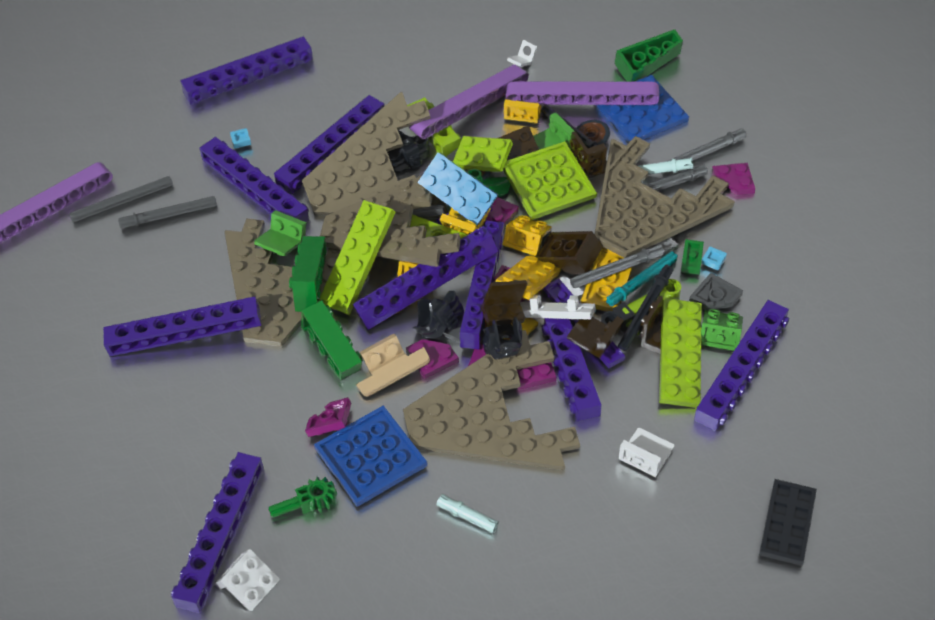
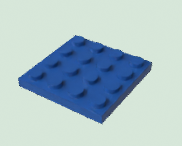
M653 75L635 82L657 83L659 85V102L657 104L596 105L627 143L635 136L645 140L689 121V115Z
M384 405L314 444L315 450L356 507L428 466L425 458Z

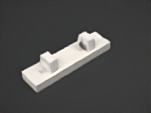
M534 295L530 302H520L526 318L591 319L596 311L595 304L579 303L578 296L570 295L567 303L542 302L540 295Z

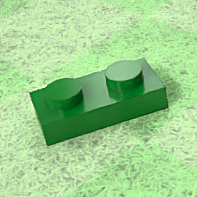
M685 239L681 272L700 274L703 241Z

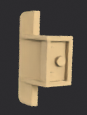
M392 334L360 352L372 376L357 383L356 386L363 396H370L427 365L430 361L429 355L423 347L407 356L397 336Z

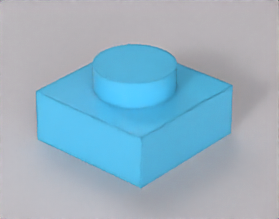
M247 128L230 132L234 149L251 145Z
M709 247L702 258L701 264L719 271L726 259L727 253Z

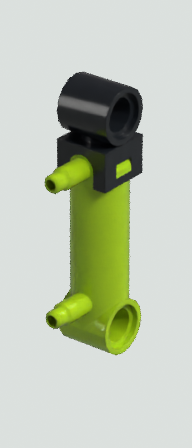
M668 279V286L664 287L659 296L680 300V282L675 279ZM647 294L627 305L623 302L614 307L613 311L603 313L601 322L607 325L609 321L613 322L618 316L624 320L620 329L622 332H625Z

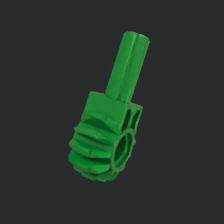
M317 476L315 481L309 479V485H303L295 489L296 497L269 506L268 509L271 517L275 518L299 508L302 509L303 514L311 511L314 512L317 508L320 512H322V508L330 510V504H335V497L337 496L334 483L332 481L328 482L326 477L320 480Z

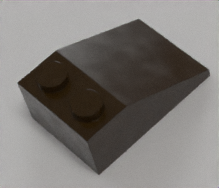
M592 231L550 232L536 257L540 261L553 263L556 267L561 268V271L570 274H583L590 271L603 245Z

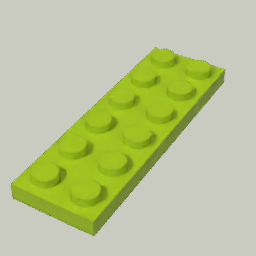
M363 200L318 302L322 300L325 306L328 305L331 309L347 315L351 314L354 307L353 304L360 294L396 211Z
M663 298L659 403L697 408L701 402L702 303Z

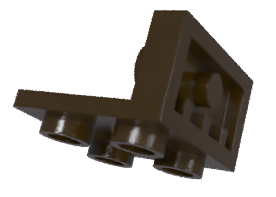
M529 125L497 138L511 139L513 143L507 161L539 150Z
M575 131L571 132V151L587 178L605 173L607 155L605 144L587 149Z
M526 280L490 283L481 306L487 326H492L494 319L497 325L513 324L514 317H517L521 323H524L526 317L520 301L528 285Z
M659 296L656 302L653 301L651 303L650 313L642 319L641 326L643 328L640 333V338H642L641 346L659 354L661 350L662 296Z
M617 316L613 322L609 321L606 325L594 317L591 319H579L568 334L567 339L601 358L618 334L624 320Z

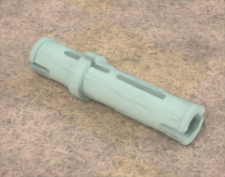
M692 157L680 160L675 158L672 161L638 165V167L648 171V175L672 171L677 173L679 170L693 169Z
M442 494L437 501L438 507L453 513L454 517L457 518L459 516L492 534L498 527L499 521L464 505L462 501L453 500L445 494Z

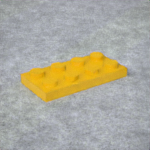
M602 247L592 270L620 260L623 257ZM633 267L588 283L585 287L581 303L595 304V309L613 311V308L620 305L622 301L614 306H610L606 303L607 296L613 293L616 287H621L629 281Z
M526 256L498 277L495 282L526 280L528 285L522 297L529 300L559 275L561 268L556 267L553 263L540 261L535 256Z

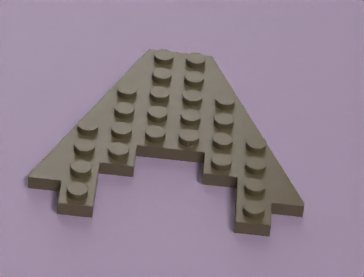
M400 92L302 180L314 214L329 215L396 187L405 180L410 181L416 178L415 175L398 181L387 152L403 146L398 130L431 118L424 100L407 106L404 95ZM433 194L431 205L443 204L444 214H448L445 202ZM441 215L421 217V218H440Z
M637 136L627 146L611 139L594 234L603 247L623 258L636 254L643 248L647 249L733 208L735 201L722 195L727 189L728 183L712 175L696 196L680 188L672 198H669L642 184L648 176V171L636 166V163L648 151L650 143Z
M422 176L410 181L405 180L396 187L364 199L365 201L396 211L376 256L438 267L440 254L459 252L461 240L459 233L426 237L425 226L410 227L413 209L429 207L432 203L433 194L417 183ZM363 200L325 216L320 236L325 237L326 247L342 249Z
M246 218L242 232L229 230L224 232L236 299L256 297L260 308L261 326L242 330L244 342L282 347L301 326V312H295L293 289L289 288L292 267L270 264L273 252L257 248L258 245L254 244V241L262 235L265 226L264 220ZM328 248L323 270L322 284H320L321 294L340 254V249Z
M526 330L522 331V346L517 355L496 360L492 355L486 354L403 409L409 439L420 450L565 470L561 452L580 448L575 427L535 435L530 418L510 422L502 391L520 387L517 370L554 362L550 342L530 345Z

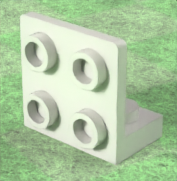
M637 428L630 441L624 440L620 445L619 459L656 477L674 449V444L642 428Z
M248 549L242 552L215 581L214 585L219 589L226 588L249 611H252L280 579L257 555Z

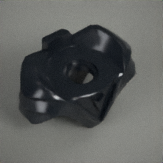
M398 130L403 146L387 152L394 171L402 172L408 167L415 169L421 166V160L427 159L430 155L429 139H422L418 135L410 137Z
M448 291L443 300L434 298L431 301L427 298H421L417 304L418 324L412 328L421 334L422 338L427 339L441 337L446 328L451 330L459 322L457 317L464 313V308L456 292Z
M514 317L513 324L497 325L494 319L492 326L485 328L486 335L483 338L485 354L492 355L496 360L517 355L522 346L521 322L517 317Z

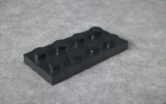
M774 479L759 552L760 556L803 566L816 488Z

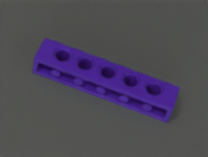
M544 318V325H541L542 333L544 336H547V341L550 342L554 355L553 364L555 367L558 366L559 380L565 385L564 394L566 398L570 399L569 407L571 414H575L577 421L601 416L602 405L580 346L567 339L568 334L573 329L570 319Z

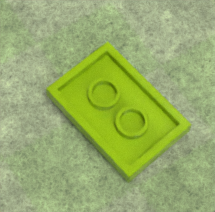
M463 136L453 162L462 169L502 172L513 143L511 139Z

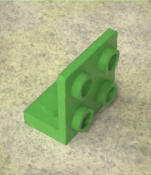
M555 112L550 115L549 128L533 137L539 150L564 141L571 150V132H574V130Z
M275 210L271 213V229L258 237L254 244L278 255L286 256L302 242V238L306 234V222Z
M716 309L705 310L701 328V345L734 351L740 342L743 316L734 312H729L728 314L720 313Z

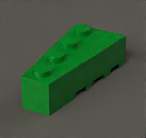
M675 29L616 50L614 64L626 82L638 81L680 55L683 40Z
M303 236L302 242L298 244V254L295 255L296 266L292 267V277L289 278V288L293 289L295 312H301L317 303V299H320V284H322L327 253L324 236Z
M321 300L301 311V328L304 332L308 330L310 340L313 343L317 342L319 352L324 357L328 356V364L339 379L343 380L361 370L363 358L358 351L355 352L353 349V343L349 336H345L342 332L343 328L338 320L335 321L332 317L331 308L328 305L325 306Z

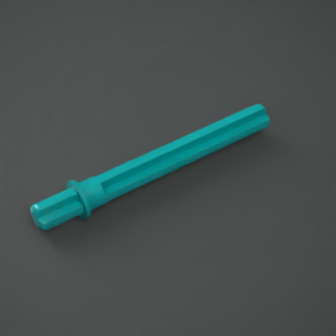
M673 251L669 252L623 286L616 287L614 292L607 296L606 303L614 306L620 301H625L628 295L659 274L665 265L670 266L676 262L678 255Z

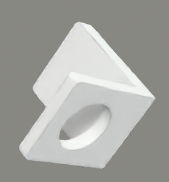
M523 40L518 55L508 57L507 61L521 68L532 65L537 46ZM526 46L531 48L530 55H526L524 52Z

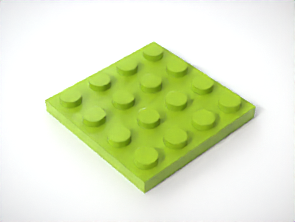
M565 141L508 160L505 163L503 171L531 220L597 197L595 189Z

